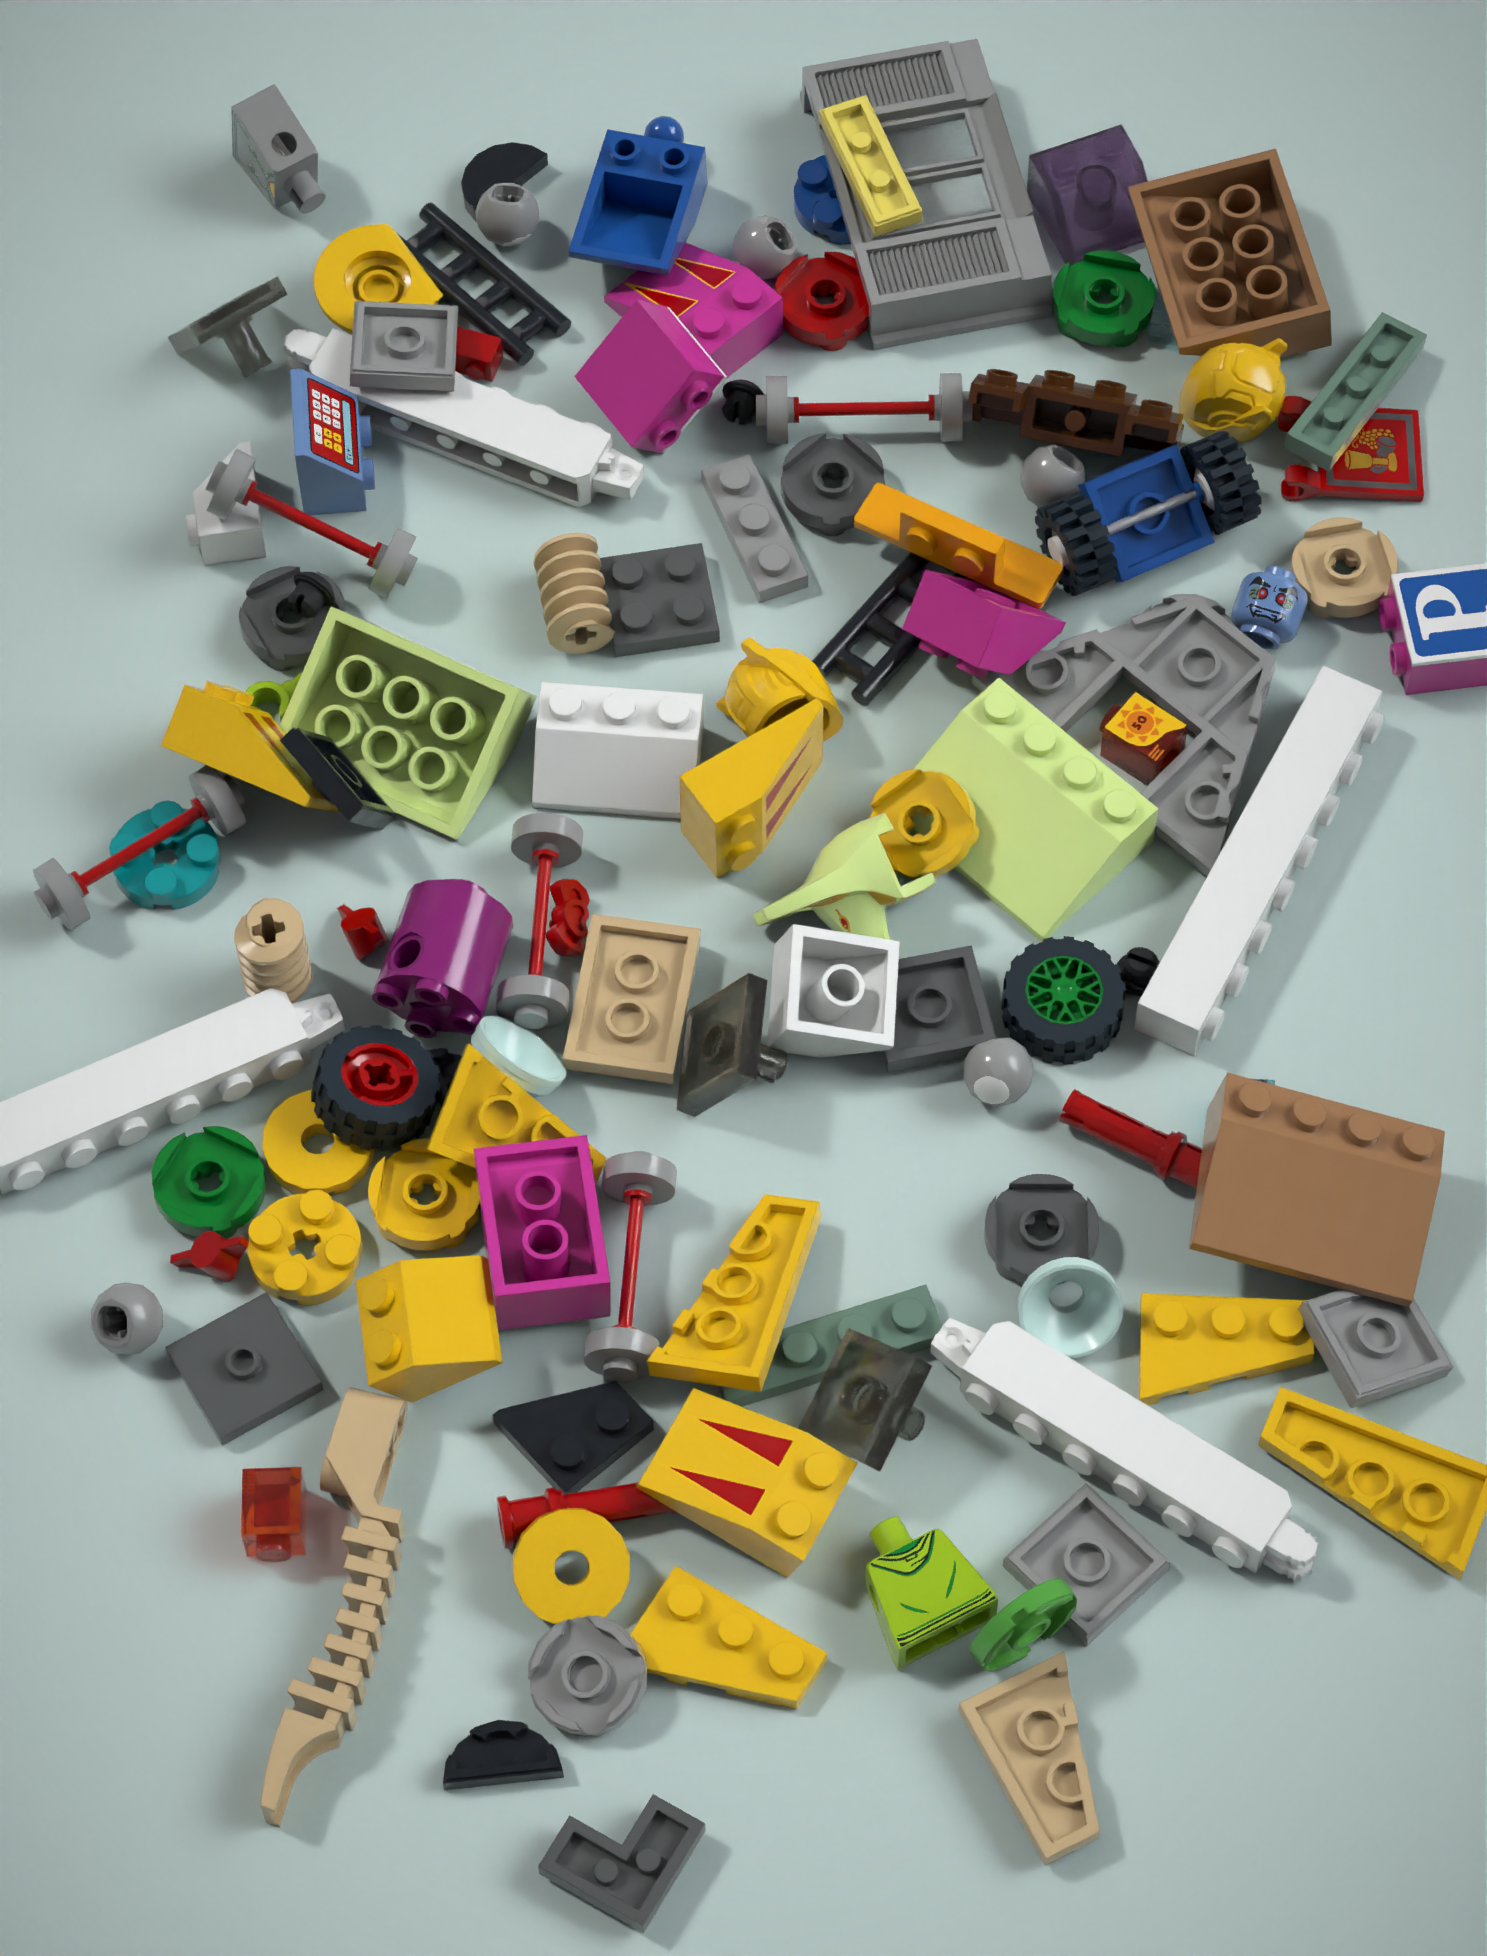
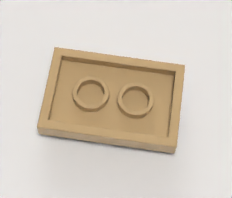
M592 914L563 1055V1065L567 1070L674 1084L701 942L700 928Z

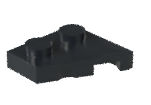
M617 1381L499 1409L493 1414L494 1425L552 1487H555L556 1490H562L563 1495L580 1491L654 1430L653 1419Z

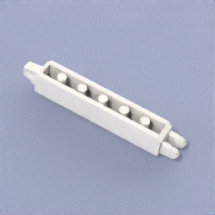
M299 328L298 330L293 329L288 335H284V352H287L288 356L287 371L301 368L358 395L360 416L370 415L371 428L577 508L591 504L597 492L631 500L643 480V464L613 449L612 434L605 432L596 424L590 422L581 423L558 414L546 405H534L515 398L499 387H486L465 379L456 371L454 392L350 386L352 334L350 335L332 328L329 335L325 337Z
M270 988L1 1101L0 1191L2 1195L12 1190L32 1188L39 1184L45 1176L66 1167L78 1168L91 1162L97 1154L118 1145L129 1146L138 1143L149 1132L170 1123L180 1124L196 1117L201 1110L219 1102L239 1100L249 1094L252 1088L273 1079L284 1080L295 1076L304 1066L313 1063L310 1050L345 1030L343 1017L334 998L329 993L291 1004L286 992Z
M949 1318L931 1342L930 1353L960 1377L959 1391L964 1393L967 1402L978 1411L988 1415L993 1414V1412L1011 1422L1015 1431L1025 1440L1036 1445L1045 1443L1061 1453L1063 1460L1075 1471L1084 1475H1091L1093 1473L1111 1484L1113 1491L1121 1499L1134 1506H1140L1141 1504L1160 1514L1163 1522L1171 1530L1185 1537L1194 1535L1210 1545L1213 1553L1221 1561L1232 1567L1241 1568L1244 1566L1256 1574L1261 1565L1264 1564L1281 1575L1286 1574L1287 1579L1292 1578L1293 1581L1296 1579L1301 1581L1308 1574H1312V1565L1317 1557L1316 1551L1319 1543L1315 1541L1316 1537H1312L1311 1533H1305L1304 1528L1289 1520L1292 1505L1286 1489L1010 1321L993 1323L987 1333Z

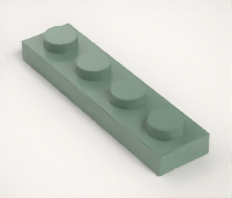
M1382 312L1289 430L1283 448L1330 471L1423 350L1427 334Z
M925 1284L784 1328L761 1392L723 1386L718 1387L723 1400L743 1407L931 1348V1342L942 1328V1323L928 1287Z

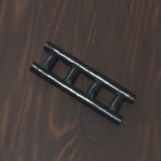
M427 203L419 213V218L427 224L424 228L407 241L400 236L442 292L443 296L441 298L451 306H458V312L482 333L501 338L502 350L519 365L527 364L534 355V350L526 342L546 326L557 336H562L569 330L572 322L567 316L434 203ZM444 238L461 255L440 270L423 253ZM478 267L495 284L474 299L456 283ZM513 297L530 313L509 329L491 312Z
M912 552L902 560L812 660L824 678L836 667L858 681L859 684L852 690L851 695L862 706H868L919 649L920 638L903 630L882 616L898 596L911 604L919 587V583L914 581V579L930 561ZM938 565L956 577L972 580L941 565ZM867 631L891 646L875 666H872L850 651Z

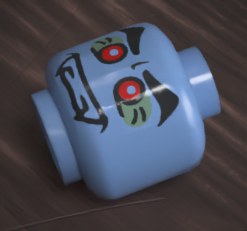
M1267 566L1264 572H1254L1246 575L1241 582L1231 612V619L1235 626L1264 649H1277L1280 643H1287L1295 638L1308 603L1305 590L1295 582V574L1277 566Z

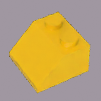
M476 1255L399 1260L355 1281L368 1386L413 1403L502 1364L488 1258Z

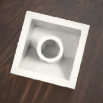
M793 924L774 945L767 1050L824 1058L892 1049L894 1047L900 941Z

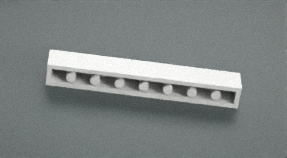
M1322 666L1137 1005L1135 1030L1192 1056H1195L1204 1038L1209 1041L1215 1039L1226 1011L1220 1009L1227 995L1236 998L1241 991L1249 972V967L1245 966L1244 963L1251 951L1259 955L1263 950L1272 929V924L1267 922L1272 911L1276 909L1282 912L1286 907L1295 886V881L1290 880L1297 866L1302 869H1306L1318 843V839L1314 838L1313 835L1319 824L1325 827L1330 825L1340 803V797L1336 796V793L1341 783L1349 786L1352 784L1363 759V756L1358 754L1364 741L1373 744L1379 734L1385 718L1384 714L1378 712L1382 690Z

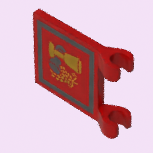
M1299 396L1284 397L1281 411H1279L1277 417L1279 429L1283 432H1289L1311 404V401ZM1377 408L1330 471L1317 466V471L1303 465L1295 464L1288 466L1285 470V479L1281 482L1282 498L1287 501H1300L1317 496L1422 502L1424 488L1418 410Z

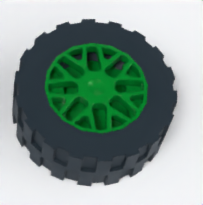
M1064 936L1063 939L1045 938L1041 943L1036 945L1032 943L1025 947L1024 952L1020 956L1016 955L1012 960L1010 971H1006L1003 984L1002 1020L1004 1027L1010 1031V1038L1024 1046L1031 1057L1035 1055L1042 1058L1043 1062L1051 1064L1053 1061L1063 1062V1065L1073 1064L1074 1061L1078 1060L1085 1062L1092 1059L1097 1052L1106 1050L1110 1045V1040L1116 1038L1120 1030L1125 1005V981L1122 982L1121 980L1122 972L1118 964L1114 965L1110 960L1111 956L1104 949L1101 951L1094 947V943L1084 940V942L1074 940V937Z

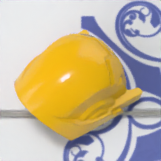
M1277 338L1262 347L1247 343H1228L1210 348L1193 364L1184 381L1179 398V412L1184 414L1183 419L1204 438L1219 431L1228 432L1229 437L1233 436L1238 443L1251 441L1258 437L1276 420L1284 402L1286 376L1280 369V356L1287 350L1288 344L1282 339Z
M747 638L741 643V649L746 653L747 657L738 662V665L733 669L728 681L726 696L716 702V707L731 717L747 737L816 698L823 705V742L834 736L843 726V716L831 688L821 671L808 657L789 649H766L752 638Z

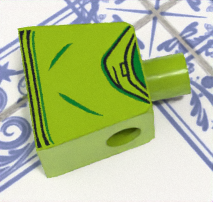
M894 1516L880 1522L870 1531L869 1536L881 1556L871 1560L866 1565L865 1584L897 1670L985 1626L997 1614V1595L942 1530L933 1529L912 1539L900 1517Z

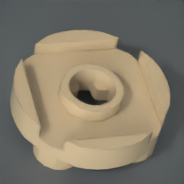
M1345 517L1320 521L1312 525L1305 532L1304 538L1295 546L1292 553L1290 571L1296 576L1295 582L1307 594V608L1310 613L1319 618H1330L1332 616L1350 618L1362 616L1379 609L1380 599H1386L1391 574H1396L1398 570V558L1395 548L1386 535L1379 530L1377 535H1375L1372 531L1362 528V521ZM1338 560H1344L1347 567L1356 566L1357 570L1352 571V574L1349 575L1339 574L1333 569H1335V564Z

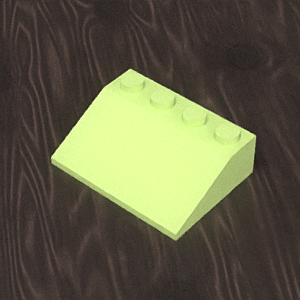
M331 606L280 723V727L286 734L294 727L330 737L394 812L458 840L516 747L537 696Z
M997 678L959 712L914 768L920 769L923 772L933 771L946 774L960 784L969 794L976 811L979 837L977 842L970 847L966 857L954 869L1041 942H1043V939L1051 936L1154 842L1158 808L1000 678ZM918 812L912 817L915 826L910 831L914 835L920 833L925 836L931 831V824L934 821L933 814L926 817Z

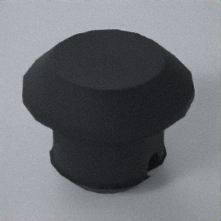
M748 380L729 381L724 384L722 389L723 396L726 399L722 412L725 418L732 423L737 417L739 418L740 425L750 423L756 411V395L764 394L756 384Z
M298 572L294 575L296 587L291 595L288 596L290 608L295 613L300 614L302 612L303 617L313 618L322 606H331L335 603L333 588L325 578L314 572Z
M1135 947L1121 957L1117 963L1122 972L1121 980L1122 982L1125 981L1126 992L1131 995L1142 996L1160 963L1157 955L1148 948Z

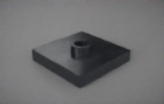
M293 727L280 739V742L313 779L312 784L329 803L335 805L349 822L382 830L395 818V812L330 737Z

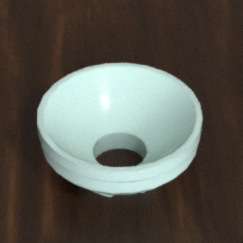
M485 1016L481 1019L471 1036V1045L533 1098L552 1094L566 1077V1068L556 1052L530 1030L518 1026L511 1020L499 1016Z
M1064 1257L1052 1260L1030 1274L1023 1284L1018 1297V1318L1023 1330L1069 1358H1078L1101 1349L1113 1338L1123 1318V1302L1117 1284L1102 1266L1091 1260L1079 1257ZM1061 1282H1075L1082 1288L1081 1297L1072 1305L1058 1306L1049 1299L1051 1290Z

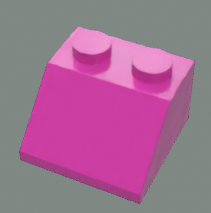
M925 569L902 629L921 639L918 647L922 650L943 658H948L949 654L959 658L956 667L975 676L986 678L988 671L1011 675L1061 634L1066 622L979 582Z

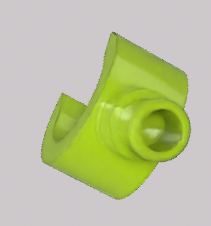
M302 673L297 674L291 681L286 680L281 685L272 681L257 682L248 687L245 692L255 696L252 702L254 707L264 702L278 704L280 706V721H282Z

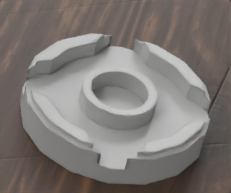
M601 1616L577 1617L557 1623L537 1642L528 1663L531 1697L535 1708L551 1725L575 1736H601L620 1728L638 1710L647 1689V1663L640 1644L624 1627Z

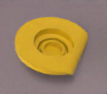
M384 223L357 227L338 236L324 249L314 271L315 296L321 310L332 323L353 334L355 301L437 305L443 296L442 292L396 231L390 225Z

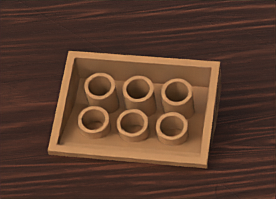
M1276 149L1128 186L1131 203L1180 355L1202 356L1210 348L1228 343H1247L1262 347L1277 338L1282 339L1288 344L1287 350L1281 354L1280 358L1332 345L1330 307Z
M1227 1072L1207 1108L1189 1249L1409 1307L1413 1302L1440 1183L1445 1131Z

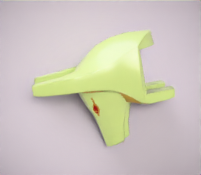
M883 813L858 822L836 835L821 850L801 887L757 911L752 916L758 927L801 911L814 910L817 916L833 931L891 940L886 908L924 892L934 885L936 881L933 873H930L903 886L900 885L879 838L894 830L887 815Z

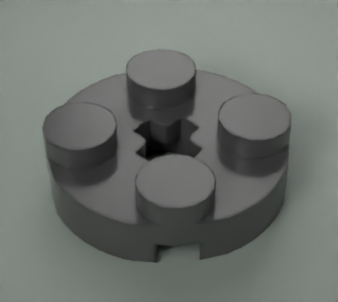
M826 433L810 436L797 443L785 457L781 477V496L787 509L799 521L817 528L823 535L838 536L847 528L855 527L854 517L876 483L885 485L882 459L871 445L856 436L843 434V440L837 438L826 439ZM827 475L831 479H836L841 476L844 479L841 487L828 488L824 486L822 477Z
M285 566L268 571L255 579L247 589V598L239 610V621L243 639L249 649L259 658L266 660L271 668L277 671H288L295 666L306 665L330 607L332 606L346 612L344 598L339 587L327 575L316 571L317 574L331 584L335 595V603L331 606H322L315 617H302V621L294 624L284 623L283 621L285 620L284 612L291 609L288 596L291 595L296 587L294 575L300 572V567Z
M1050 1174L1026 1175L1009 1183V1189L1002 1192L997 1199L995 1196L989 1204L984 1227L986 1249L995 1262L996 1270L1000 1276L1007 1280H1017L1024 1284L1030 1274L1052 1260L1064 1257H1079L1091 1260L1098 1243L1099 1218L1095 1206L1087 1197L1086 1201L1079 1192L1073 1189L1074 1184ZM1041 1219L1046 1220L1048 1229L1057 1230V1234L1049 1236L1048 1240L1040 1241L1036 1240L1035 1236L1029 1235L1026 1230L1033 1229L1035 1221Z

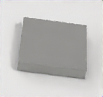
M355 301L350 386L454 392L458 306Z
M1341 1289L1303 1301L1298 1308L1304 1319V1326L1350 1408L1447 1377L1453 1368L1414 1298L1411 1305L1406 1307Z
M1087 1483L1003 1559V1567L1027 1590L1055 1578H1061L1072 1588V1592L1076 1595L1077 1607L1064 1626L1086 1647L1169 1570L1171 1563Z

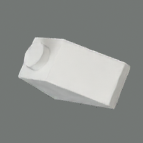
M250 442L239 443L222 462L228 465L236 449L253 456ZM253 465L248 478L256 481L255 467ZM211 473L193 492L195 514L185 515L190 546L200 545L204 565L266 557L259 505L249 501L247 506L236 502L227 520L207 511L213 497V493L205 490L212 475Z

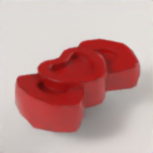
M565 878L554 882L550 886L555 907L551 912L552 920L549 921L550 929L546 932V939L557 955L575 957L585 951L583 938L587 936L588 932L586 921L589 917L587 906L590 899L587 890L578 880Z

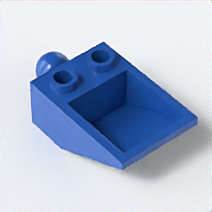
M660 116L651 120L646 126L644 136L607 129L569 247V257L668 276L696 223L708 181L705 147L683 143L684 132L677 120L668 116Z

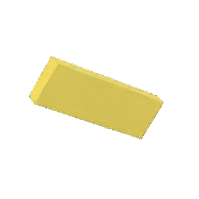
M867 95L819 110L821 126L874 236L878 237L922 222L923 211Z

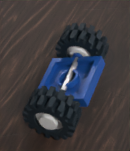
M1219 431L1188 444L1180 450L1177 444L1170 445L1078 484L1080 493H1073L1037 509L1035 523L1039 528L1036 529V533L1043 543L1040 545L1042 553L1060 562L1063 566V574L1058 581L1059 585L1063 583L1065 592L1071 593V596H1077L1114 579L1116 583L1124 582L1215 543L1211 533L1213 531L1219 535L1258 518V515L1261 513L1259 505L1262 504L1261 496L1256 492L1260 489L1259 484L1252 477L1251 473L1254 472L1251 463L1247 465L1245 461L1247 456L1243 448L1238 449V441L1233 436L1229 437L1228 432Z

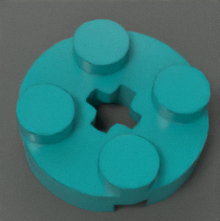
M167 800L155 804L152 809L136 814L119 829L116 836L111 840L109 846L110 855L116 854L188 809H183L178 803ZM200 819L196 820L114 870V877L119 889L129 900L149 909H154L153 904L160 906L171 904L172 910L185 908L198 902L209 893L218 878L220 850L217 835L208 822L203 823ZM163 850L176 851L175 857L177 862L170 865L165 861L158 865L153 863L158 852Z

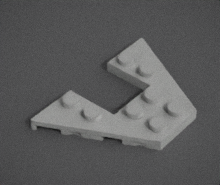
M1195 595L1174 602L1163 611L1151 610L1133 616L1130 623L1101 633L1095 629L1060 641L1057 647L1051 650H1040L1011 675L988 671L986 678L971 674L972 684L981 692L997 678L1002 679L1065 732L1123 676L1173 717L1186 724V727L1196 734L1197 737L1140 794L1158 808L1155 834L1208 876L1223 847L1275 672L1276 659Z

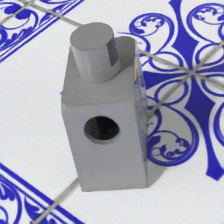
M273 84L231 107L232 156L273 207H281L293 201L302 214L317 209L326 197L318 185V153L276 85Z

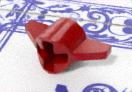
M345 904L337 908L343 919L340 926L357 960L363 959L376 948H380L390 942L375 909L367 907L353 911Z
M206 1231L194 1241L191 1250L172 1254L170 1256V1263L176 1267L199 1268L222 1282H230L235 1278L239 1260L248 1248V1240L242 1236L226 1239L214 1231Z

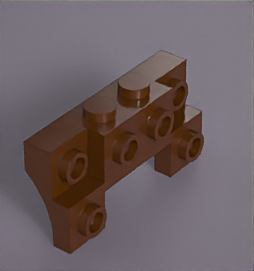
M988 369L986 375L978 374L971 383L968 403H972V421L980 422L982 418L1021 425L1019 437L1119 457L1123 455L1127 446L1156 452L1170 445L1177 444L1180 450L1184 425L1182 424L1184 414L1172 412L1173 406L1171 404L1157 400H1142L1141 406L1136 405L1138 394L1126 392L1127 386L1122 383L1097 380L1095 386L1075 382L1076 376L1071 373L1045 370L1044 376L1036 374L1029 384L1018 382L1017 374L1000 369Z

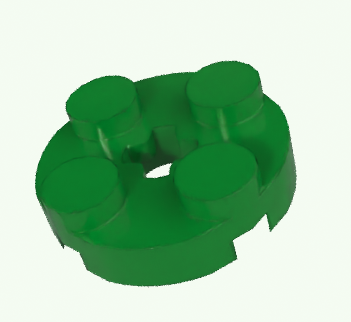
M1098 250L1086 253L1082 261L1076 262L1072 266H1070L1069 261L1060 269L1053 285L1052 308L1058 320L1057 327L1059 331L1066 337L1076 338L1093 345H1115L1117 347L1132 345L1136 342L1138 334L1147 327L1153 315L1155 285L1151 277L1148 281L1146 275L1140 271L1141 264L1135 259L1115 251ZM1101 292L1110 293V300L1114 302L1100 304L1092 298H1098Z
M221 1126L203 1127L204 1132L194 1133L186 1137L184 1132L172 1138L161 1149L153 1164L151 1174L156 1207L171 1226L185 1234L199 1237L206 1231H214L228 1239L237 1232L238 1228L244 1226L255 1216L263 1203L266 1193L264 1166L253 1143L235 1130ZM213 1171L220 1173L219 1183L221 1186L209 1192L200 1191V1186L195 1181L199 1175L208 1178Z

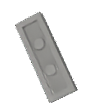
M747 454L702 469V483L758 602L762 603L807 588L808 574L751 455Z

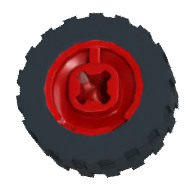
M371 1025V1027L362 1028L361 1026L353 1027L347 1033L341 1032L336 1035L331 1044L327 1043L319 1059L311 1091V1102L315 1103L314 1112L317 1118H321L324 1122V1128L330 1134L334 1133L340 1137V1141L348 1145L352 1143L360 1146L359 1149L369 1151L370 1148L390 1151L393 1147L400 1146L401 1148L402 1144L411 1141L415 1137L418 1139L424 1133L426 1125L429 1126L441 1083L438 1082L440 1077L438 1065L435 1066L433 1055L428 1049L425 1050L420 1045V1041L413 1036L410 1038L402 1034L403 1031L395 1028L390 1030L382 1028L380 1025Z

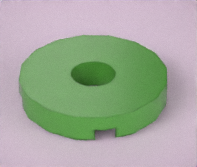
M1055 1578L1029 1589L1006 1605L978 1632L970 1645V1654L977 1663H980L984 1670L989 1672L1005 1669L1028 1656L1027 1653L1032 1651L1028 1647L1029 1644L1039 1637L1043 1641L1047 1638L1050 1639L1070 1619L1077 1607V1598L1072 1592V1588L1065 1580Z

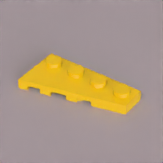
M764 1194L729 1244L730 1253L719 1269H711L701 1284L702 1293L690 1310H682L672 1325L673 1334L663 1348L657 1346L647 1360L650 1376L757 1392L762 1391L822 1217L819 1201Z
M1280 1387L1261 1433L1258 1446L1461 1581L1487 1511V1465Z

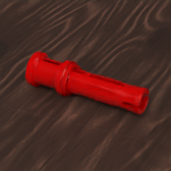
M1076 1089L1071 1092L1062 1109L1066 1113L1060 1115L1059 1122L1079 1129L1154 1166L1153 1172L1157 1173V1177L1165 1181L1172 1177L1197 1189L1202 1148L1187 1142L1186 1134L1179 1131L1177 1133L1172 1131L1169 1135L1118 1110L1093 1100Z
M638 1482L563 1495L561 1489L556 1490L553 1487L547 1488L544 1495L510 1501L506 1495L496 1498L500 1531L505 1549L514 1548L515 1542L519 1540L522 1532L537 1517L558 1509L583 1508L603 1516L609 1523L666 1513L675 1514L678 1512L636 1488Z

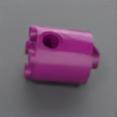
M426 880L414 884L407 893L372 994L373 1001L406 1020L404 1025L406 1030L416 1036L434 1038L437 1031L460 1032L472 1035L484 1016L513 929L512 915L503 904L491 897L484 888L468 880Z

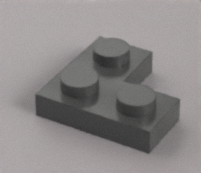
M654 1794L622 1845L569 1815L538 1865L539 1874L644 1933L704 1835L706 1826L704 1822Z

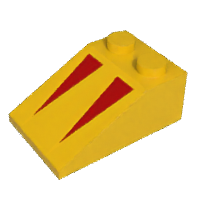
M206 680L203 689L184 685L161 746L302 806L340 812L335 805L329 803L312 784L313 779L280 742V739L286 735L282 728L268 712L252 706L255 696L228 685L222 686Z
M818 698L679 776L681 832L716 878L731 870H743L756 860L758 855L764 851L821 765L823 756V705Z
M693 1388L636 1488L788 1578L806 1558L858 1463L805 1431Z

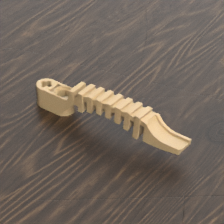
M352 1387L348 1388L342 1401L320 1475V1490L341 1495L358 1522V1528L345 1526L341 1538L349 1548L343 1568L349 1573L350 1580L349 1582L345 1581L341 1593L348 1602L347 1610L339 1608L334 1620L342 1630L340 1636L328 1633L323 1647L330 1654L329 1662L312 1656L307 1670L314 1677V1684L310 1685L292 1678L287 1689V1693H289L295 1703L292 1709L285 1707L269 1755L261 1797V1809L265 1822L277 1827L281 1825L291 1790L301 1771L319 1755L339 1748L346 1729L353 1731L358 1718L355 1703L362 1705L367 1693L364 1676L371 1678L375 1668L372 1650L379 1651L383 1640L380 1623L386 1625L390 1613L387 1597L392 1598L396 1586L393 1570L398 1571L402 1559L399 1543H402L406 1531L402 1510L382 1506L381 1501L405 1427L408 1409L407 1401Z

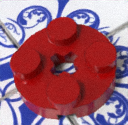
M824 252V258L808 260L807 254L794 259L779 274L775 291L783 297V328L796 339L808 344L819 345L826 351H838L846 346L847 341L855 339L868 328L869 305L855 258L840 252ZM828 293L835 294L834 303L827 305L817 303V299L814 297L816 294L821 297H825Z

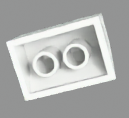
M542 682L535 731L532 807L681 819L679 776L700 765L704 733L703 694Z

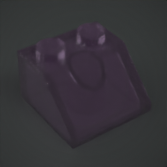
M1122 124L1029 155L1027 193L1065 264L1070 261V266H1072L1074 263L1082 261L1084 254L1092 251L1108 250L1116 252L1144 242L1128 193V186L1148 182L1143 161Z

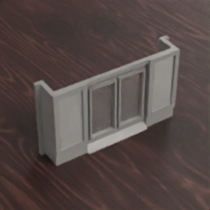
M978 39L956 43L943 41L802 67L800 100L804 113L813 112L869 305L868 335L872 349L877 350L1051 317L1052 309L1049 302L1052 274L1033 217L1032 205L997 94L994 92ZM867 95L923 211L922 222L878 237L874 236L819 121V110Z

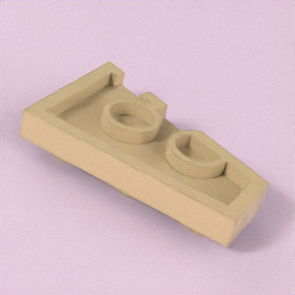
M1065 1651L959 1703L958 1712L1045 1866L1099 1838V1825L1087 1764L1084 1761L1078 1731V1718L1070 1690Z

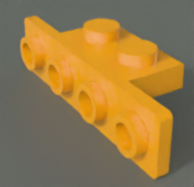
M876 483L854 517V526L1037 609L1044 606L1063 574V566L1060 562L882 483Z

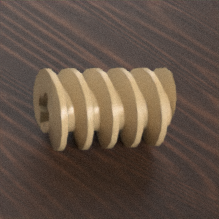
M578 532L563 534L550 539L540 546L535 552L533 559L534 568L537 573L536 580L541 592L540 601L544 609L543 618L547 626V638L550 645L555 649L568 654L594 652L609 643L615 633L608 626L612 620L610 609L606 607L609 600L606 591L603 589L605 585L604 576L599 572L602 564L599 555L596 554L598 550L597 541L589 534Z
M263 898L251 907L235 928L234 942L243 977V985L249 997L273 988L286 992L292 1004L306 993L313 979L304 923L299 911L290 903L278 898Z

